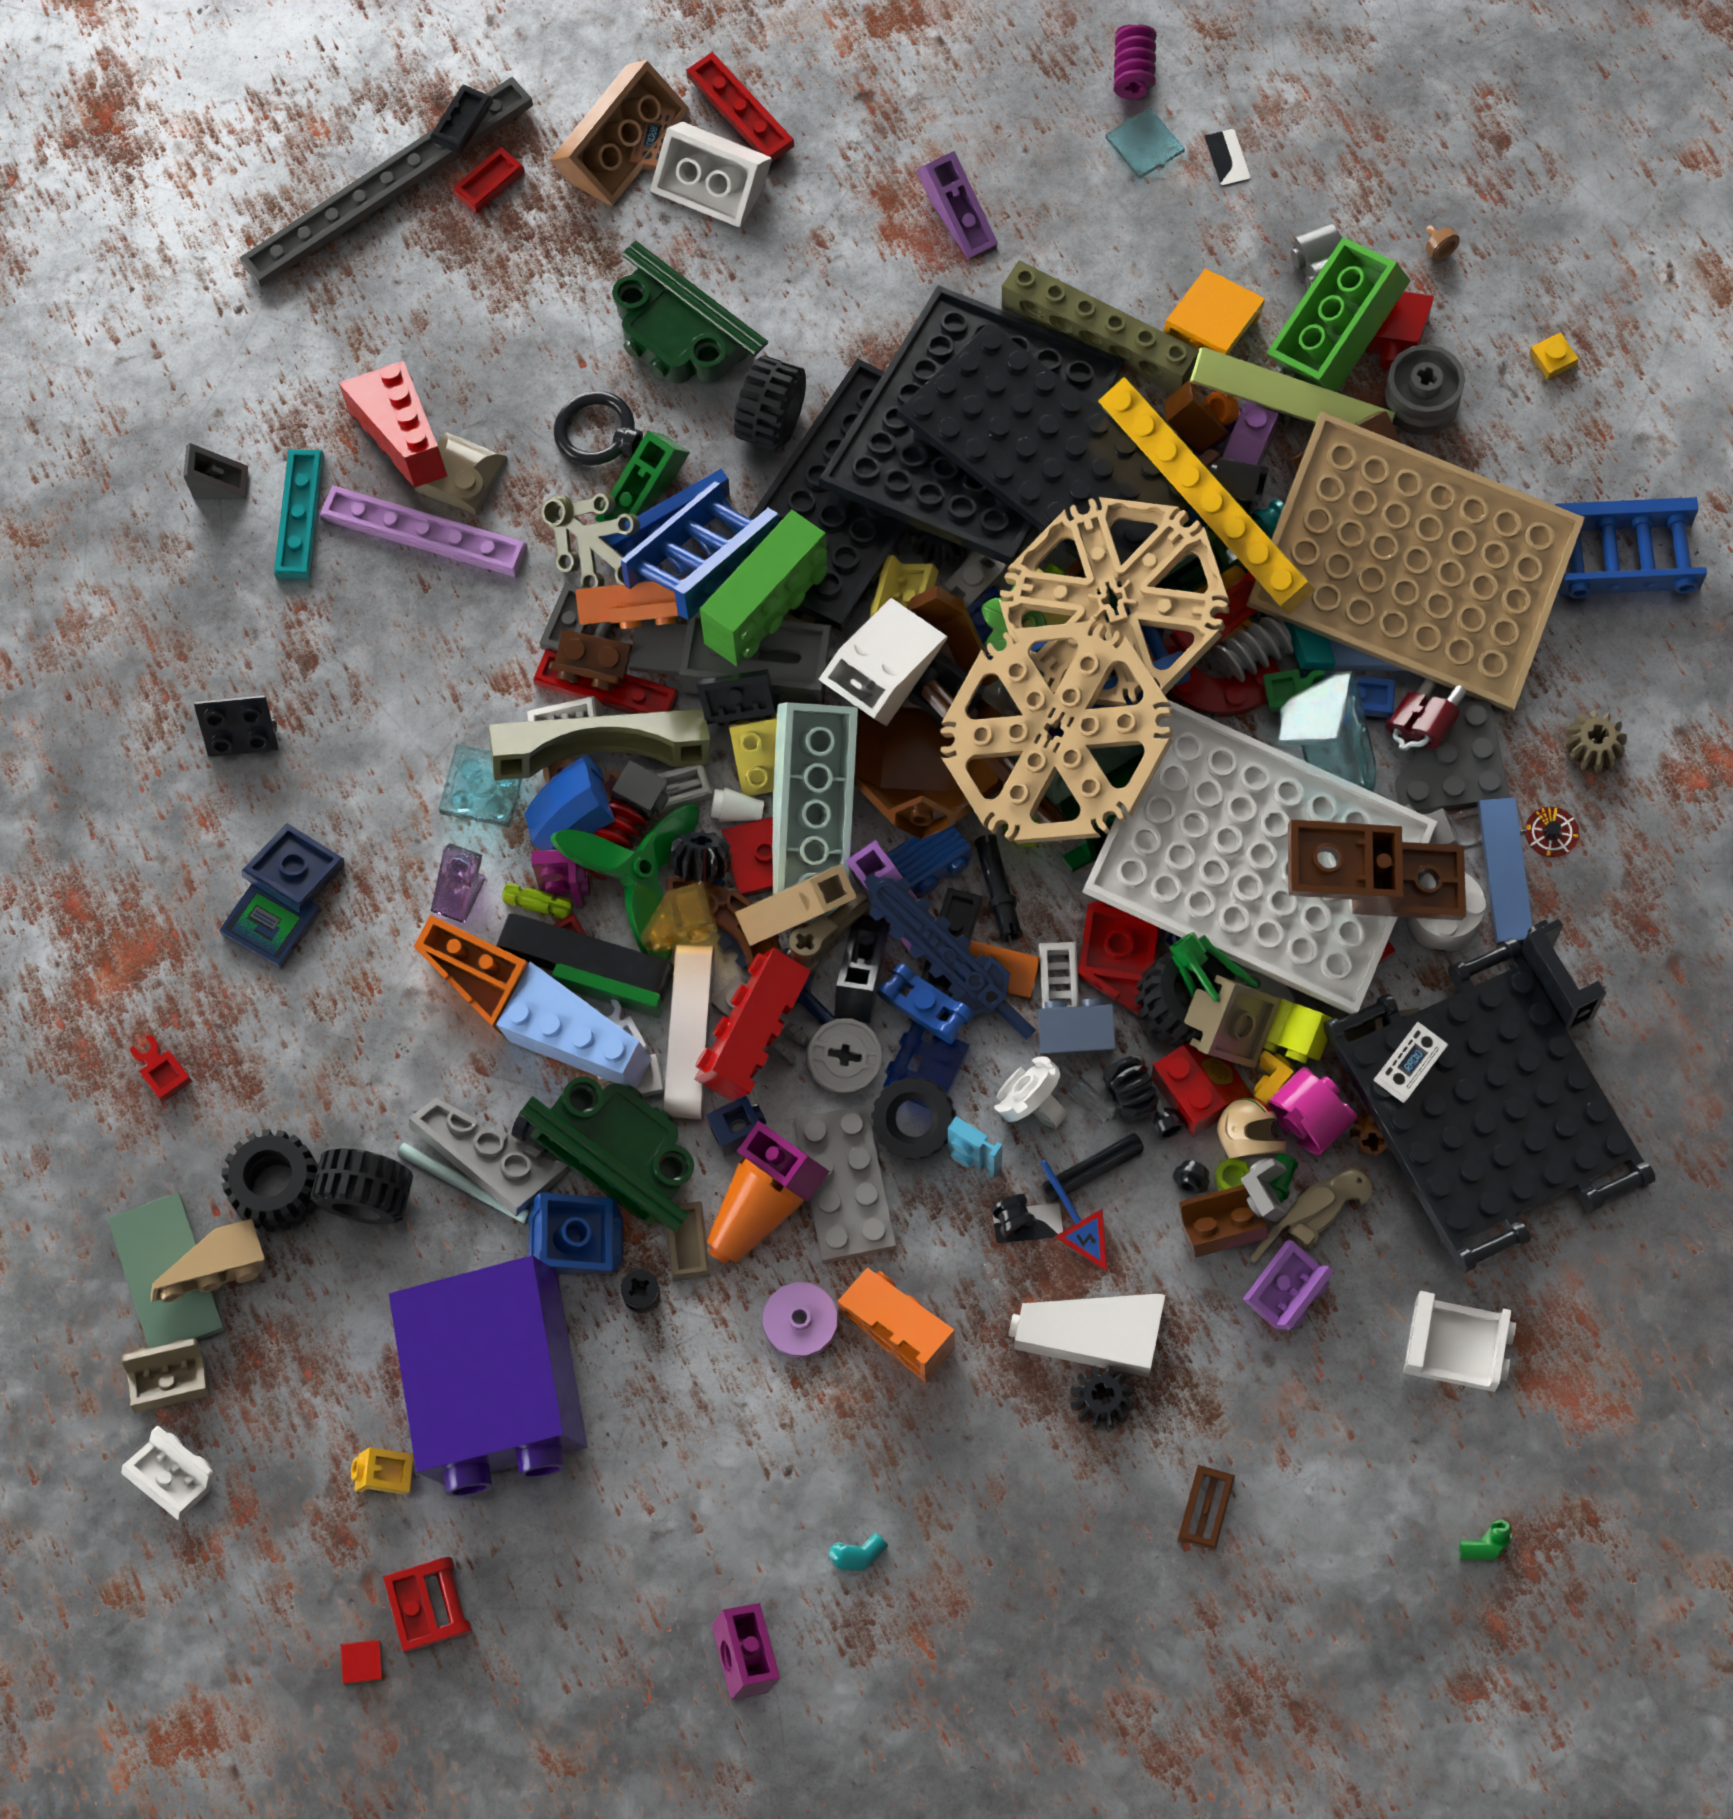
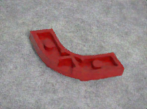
M1169 636L1162 640L1168 654L1180 651ZM1148 648L1152 662H1154L1155 658L1150 648ZM1269 657L1270 665L1268 668H1264L1258 663L1256 665L1257 674L1252 675L1246 670L1244 672L1246 679L1244 682H1240L1235 676L1231 677V679L1211 677L1202 673L1193 665L1189 670L1191 680L1171 688L1168 692L1179 702H1186L1190 705V710L1194 712L1196 709L1205 713L1217 714L1216 717L1237 716L1255 710L1267 703L1262 682L1263 675L1281 671L1273 659Z

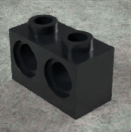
M1220 457L1218 464H1212L1210 472L1232 497L1262 502L1268 467Z

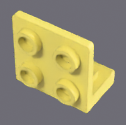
M777 713L768 719L760 721L747 718L728 725L741 792L744 795L754 796L773 792Z

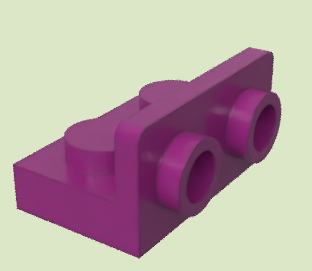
M558 850L531 851L532 868L539 890L554 895L563 894L567 890H571L576 908H584V896H590L589 875H586V868L566 858Z

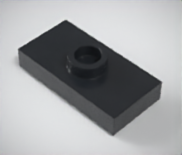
M462 84L431 133V141L458 154H462L493 104L492 96Z

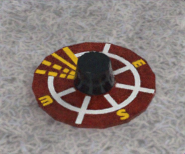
M1544 807L1536 810L1528 818L1525 826V837L1530 847L1537 853L1547 857H1560L1568 854L1576 846L1579 839V826L1575 818L1566 810L1558 807Z

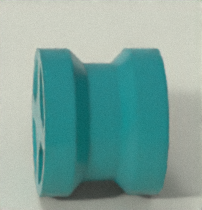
M1278 498L1269 502V506L1264 510L1259 508L1251 513V518L1270 539L1273 536L1285 505Z

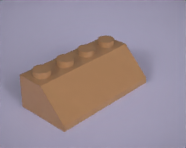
M647 60L627 64L552 156L550 161L572 185L612 206L643 169L644 165L641 162L666 134L667 128L678 124L690 108ZM643 105L648 110L647 118L641 113ZM661 108L675 110L674 118L637 164H629L632 148L639 143L642 136L639 124L656 121L660 116Z

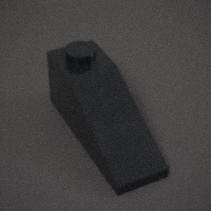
M863 915L851 925L836 984L834 1018L854 1019L859 1022L871 1023L889 932V924L884 918L876 921L871 916Z

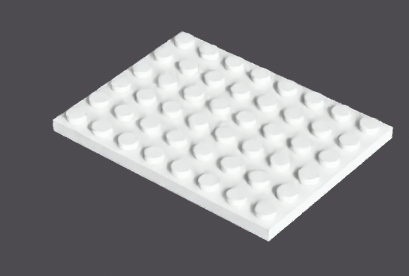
M1169 700L1171 706L1166 707L1170 708L1173 712V717L1161 719L1159 727H1171L1173 736L1170 738L1173 742L1133 816L1129 815L1125 806L1122 805L1120 807L1126 815L1127 821L1122 823L1116 816L1082 892L1181 938L1191 932H1194L1198 938L1205 934L1212 945L1232 961L1346 1013H1358L1398 917L1352 914V899L1289 896L1288 823L1290 820L1402 826V842L1429 843L1437 821ZM1318 853L1317 858L1322 866L1326 868L1336 866V859L1331 853Z

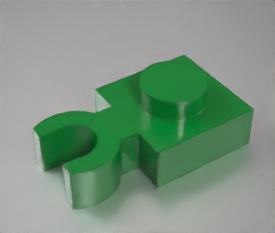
M1298 669L1263 675L1262 682L1269 713L1305 707L1304 697H1310L1313 700L1326 699L1329 695V689H1317L1313 686L1314 682L1325 679V671L1314 670L1306 678L1301 679Z

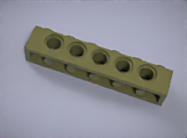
M1018 260L1003 283L1002 308L1032 323L1125 359L1124 369L1172 393L1191 379L1199 349Z

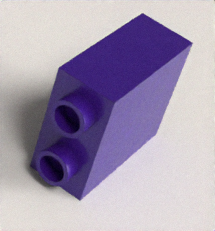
M531 1255L389 1293L416 1473L445 1485L447 1496H469L485 1492L493 1487L491 1472L518 1466L519 1476L522 1478L549 1476L559 1473L566 1468L563 1454L588 1448L556 1270Z

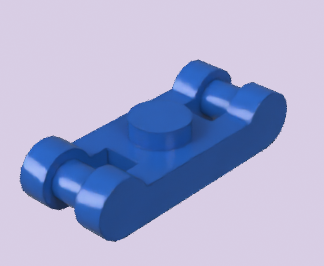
M899 963L892 971L893 977L888 983L883 982L876 990L878 996L886 1003L949 1044H952L959 1036L958 1030L963 1024L968 1025L974 1017V1012L962 1002H956L917 976L908 966ZM904 985L912 990L907 997L899 993ZM945 1012L950 1015L946 1022L939 1020Z

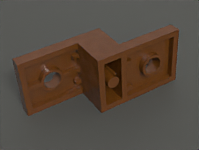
M1290 820L1288 823L1289 896L1352 899V914L1462 921L1466 917L1464 845L1402 842V826ZM1318 853H1331L1336 859V866L1333 868L1322 866L1317 858ZM1428 873L1432 875L1436 882L1435 888L1427 889L1422 887L1418 882V874Z

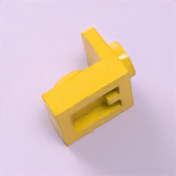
M1264 1050L1260 1055L1259 1066L1271 1076L1264 1075L1256 1084L1253 1093H1255L1254 1098L1269 1105L1270 1102L1268 1101L1294 1075V1071L1290 1062L1277 1053L1272 1055Z
M367 1448L359 1453L352 1463L351 1479L355 1480L354 1491L363 1493L371 1489L398 1494L409 1493L414 1455L385 1449Z

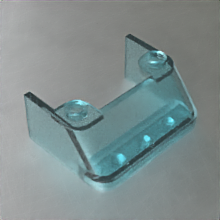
M1337 672L1290 697L1287 700L1286 706H1282L1280 710L1281 729L1278 737L1279 746L1301 745L1305 762L1374 793L1376 760L1355 672Z

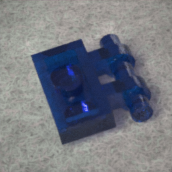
M913 1021L908 1032L902 1034L899 1041L901 1047L895 1060L890 1061L885 1071L887 1077L882 1087H888L892 1082L903 1078L922 1077L935 1081L937 1085L942 1086L946 1090V1094L949 1096L970 1050V1044L958 1039L949 1044L936 1035L933 1036L930 1043L925 1042L921 1039L925 1028ZM914 1053L923 1056L917 1072L907 1068ZM908 1100L929 1109V1107L920 1100Z

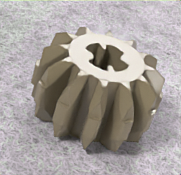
M1595 709L1590 712L1588 718L1582 714L1577 716L1575 724L1568 726L1566 731L1568 738L1564 742L1565 749L1571 750L1569 755L1570 762L1580 759L1582 761L1580 765L1581 770L1586 769L1588 764L1593 765L1596 774L1602 770L1603 765L1609 769L1613 768L1617 762L1616 759L1623 758L1626 751L1623 745L1627 742V734L1620 732L1622 722L1611 723L1610 712L1605 714L1603 718H1599Z

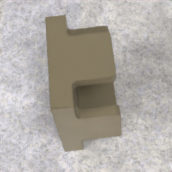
M1216 975L1214 982L1222 985L1219 1001L1214 1002L1207 991L1197 989L1186 1014L1185 1024L1203 1032L1202 1039L1192 1037L1190 1045L1198 1048L1197 1050L1205 1054L1255 1069L1282 999L1241 982Z

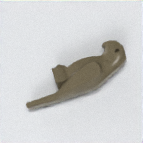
M1351 1168L1307 1188L1287 1210V1215L1274 1225L1268 1233V1238L1262 1241L1251 1256V1261L1257 1263L1279 1235L1287 1231L1289 1238L1304 1251L1311 1252L1313 1248L1319 1245V1233L1327 1229L1338 1218L1347 1201L1357 1200L1359 1205L1362 1206L1370 1200L1372 1184L1369 1178L1356 1168Z

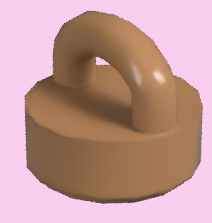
M1427 226L1426 232L1431 238L1426 243L1425 250L1429 256L1435 261L1443 260L1450 256L1459 245V235L1451 227H1445L1437 231L1435 227Z

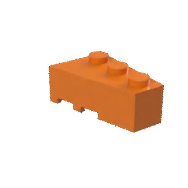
M430 914L414 948L495 1030L502 1034L496 1024L529 963Z

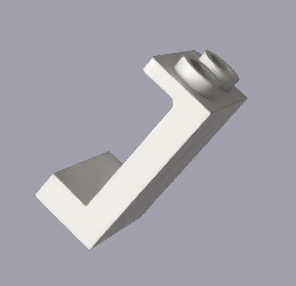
M1420 1291L1415 1301L1403 1373L1495 1392L1500 1381H1507L1510 1359L1504 1358L1506 1344L1512 1345L1516 1330V1322L1510 1321L1511 1310L1503 1308L1501 1313L1437 1301L1434 1300V1293Z

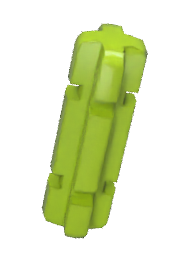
M507 883L502 893L503 902L513 906L520 904L522 905L521 908L546 915L553 913L554 917L560 919L571 915L573 909L572 900L569 898L558 896L556 899L553 897L554 894L528 887L523 890L521 885Z

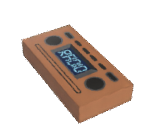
M643 105L641 113L647 118L648 110ZM661 108L660 116L656 121L639 124L642 136L639 143L632 148L629 164H637L674 118L675 110ZM665 135L641 162L644 165L643 169L656 170Z

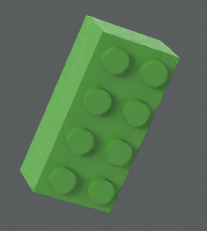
M1342 237L1267 351L1268 356L1280 369L1284 367L1286 373L1290 375L1297 373L1299 380L1338 392L1411 280L1397 262Z
M791 510L700 608L704 644L736 667L745 658L750 659L757 652L763 638L768 633L773 634L780 627L785 614L791 608L796 609L802 603L808 589L813 584L818 585L825 578L828 572L825 532Z

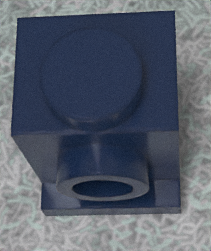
M747 1096L706 1114L708 1126L724 1157L730 1155L731 1151L741 1146L758 1121L764 1125L767 1124L759 1105L751 1106ZM738 1123L746 1126L737 1132L732 1130L734 1125Z

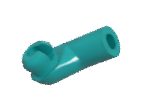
M874 1532L861 1547L845 1545L842 1542L835 1543L829 1550V1558L833 1561L834 1566L841 1570L863 1571L889 1545L880 1535Z

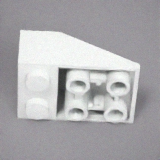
M890 598L837 651L818 680L869 716L887 726L948 637Z

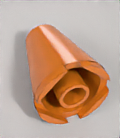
M743 1157L737 1166L706 1240L712 1246L708 1253L725 1265L730 1260L738 1263L794 1213L804 1199Z

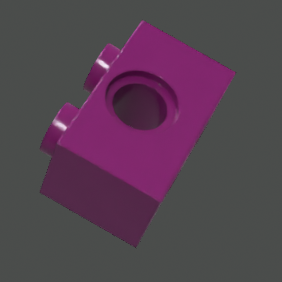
M760 1121L756 1123L737 1150L749 1161L807 1202L830 1172Z
M760 1603L722 1610L711 1626L730 1699L735 1700L768 1693L778 1682L780 1676Z

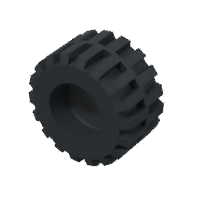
M765 355L760 356L745 377L734 413V433L736 438L774 451H779L786 444L797 424L804 402L806 374L803 368Z
M1206 951L1205 954L1208 960L1200 967L1219 995L1222 985L1214 982L1216 975L1229 978L1233 973L1228 968L1224 969L1221 966V962L1216 958L1210 957V953ZM1168 952L1142 974L1143 978L1138 981L1136 987L1140 993L1135 996V1004L1141 1005V1009L1137 1013L1140 1019L1145 1018L1148 1024L1145 1025V1028L1149 1032L1154 1029L1157 1032L1156 1038L1161 1042L1169 1039V1045L1177 1047L1182 1043L1183 1045L1191 1043L1192 1037L1201 1040L1203 1032L1184 1022L1188 1009L1176 997L1174 983L1178 981L1185 984V981L1178 966L1171 958L1173 953ZM1189 971L1196 988L1206 991L1194 971Z
M270 1129L262 1130L261 1137H256L254 1133L247 1135L249 1141L244 1145L240 1141L234 1145L237 1151L235 1155L228 1153L225 1159L229 1167L222 1168L221 1176L225 1180L222 1183V1187L228 1201L243 1221L252 1219L256 1229H260L263 1226L267 1232H275L276 1226L279 1225L285 1231L291 1229L290 1222L296 1221L298 1225L305 1221L302 1215L305 1212L312 1214L316 1209L310 1196L318 1164L305 1144H302L298 1137L292 1135L289 1138L286 1131L278 1130L276 1135H273ZM273 1165H284L292 1169L290 1182L280 1193L269 1197L258 1196L253 1193L254 1182L264 1169Z
M349 1148L326 1150L321 1154L310 1199L323 1210L345 1219L379 1225L398 1223L403 1220L413 1174L407 1167L396 1160L373 1152Z

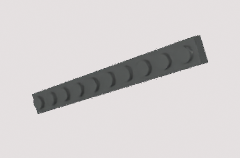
M513 76L486 93L492 96L493 104L463 152L533 106L532 98ZM432 129L239 257L242 266L260 287L264 286L460 154L433 143L430 137L434 130Z

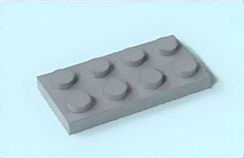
M867 1104L795 1118L794 1124L799 1149L830 1171L810 1198L822 1263L826 1264L896 1250V1242Z

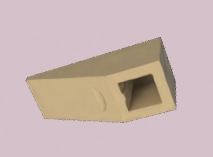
M841 864L735 912V915L749 946L850 902L857 897Z
M252 1219L212 1230L152 1283L151 1302L162 1300L165 1303L181 1299L188 1292L199 1290L205 1293L216 1290L222 1283L236 1280L238 1283H243L255 1279L263 1271L265 1258Z

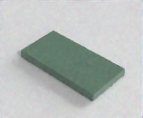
M179 1192L107 1218L149 1349L171 1344L181 1339L188 1340L194 1338L199 1341L226 1331L213 1291L202 1293L196 1290L185 1293L181 1299L165 1303L162 1300L151 1302L152 1283L197 1245Z

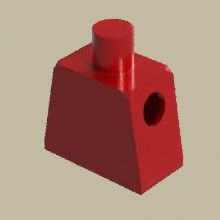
M1403 292L1366 348L1369 353L1380 354L1379 366L1382 369L1390 371L1391 363L1399 353L1412 346L1420 345L1430 317L1434 296Z

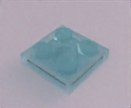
M456 744L438 810L441 815L510 828L523 779L494 781L490 750Z

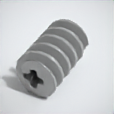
M1280 616L1263 617L1259 625L1251 624L1247 632L1239 631L1235 639L1227 638L1223 646L1215 645L1212 648L1215 662L1223 675L1228 679L1235 676L1240 682H1244L1246 679L1244 669H1247L1252 675H1256L1258 672L1256 662H1259L1264 668H1268L1270 665L1268 655H1271L1276 661H1280L1282 658L1280 648H1283L1288 654H1292L1294 650L1291 643V635Z

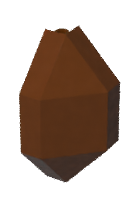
M935 586L911 598L906 608L948 637L939 651L966 673H969L981 649L986 653L988 660H990L963 600L939 586ZM988 675L981 682L988 690L970 713L974 720L1007 717L1008 698L997 675ZM906 698L889 724L885 726L858 708L854 785L895 827L919 839H923L947 829L973 810L942 759L950 757L945 756L941 752V747L951 746L955 738H945L941 734V729L944 727L937 724L929 713ZM972 759L968 762V773L984 798L988 799L1003 788V781L982 759Z

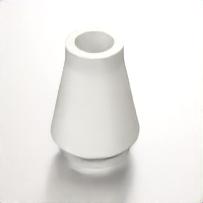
M726 787L723 790L715 789L710 817L719 819V822L761 820L764 800L752 798Z

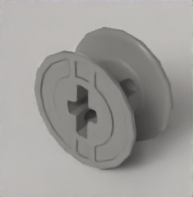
M835 1019L824 1024L810 1037L806 1048V1066L811 1078L823 1089L834 1093H851L867 1086L877 1075L882 1063L881 1045L876 1034L866 1024L854 1019ZM842 1046L847 1047L848 1054L859 1056V1061H847L845 1066H841L840 1059L828 1056V1051H840Z

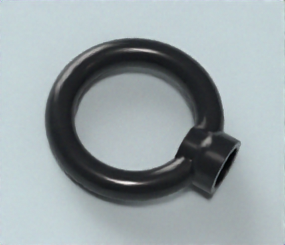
M590 391L575 396L561 408L554 422V439L558 449L566 458L581 465H601L614 460L622 453L632 457L643 439V432L635 429L634 416L628 404L617 395L605 391ZM605 405L615 410L621 420V427L616 430L612 444L603 450L595 452L582 451L573 446L567 435L568 424L573 415L586 406Z

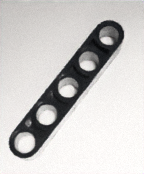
M512 913L508 914L496 945L528 963L532 962L537 967L554 971L556 963H561L659 993L662 1003L674 974V965L664 959Z

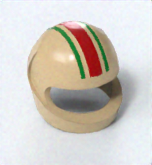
M1242 1098L1230 1103L1221 1113L1217 1132L1220 1143L1229 1159L1250 1158L1286 1151L1287 1141L1276 1139L1271 1133L1272 1123L1278 1118L1274 1110L1265 1102L1256 1098Z

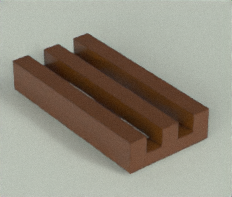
M1201 1465L1197 1466L1178 1542L1193 1544L1192 1546L1208 1548L1207 1550L1215 1552L1235 1475ZM1204 1475L1211 1478L1195 1535L1188 1533V1529ZM1222 1480L1225 1481V1486L1211 1538H1203L1217 1482Z

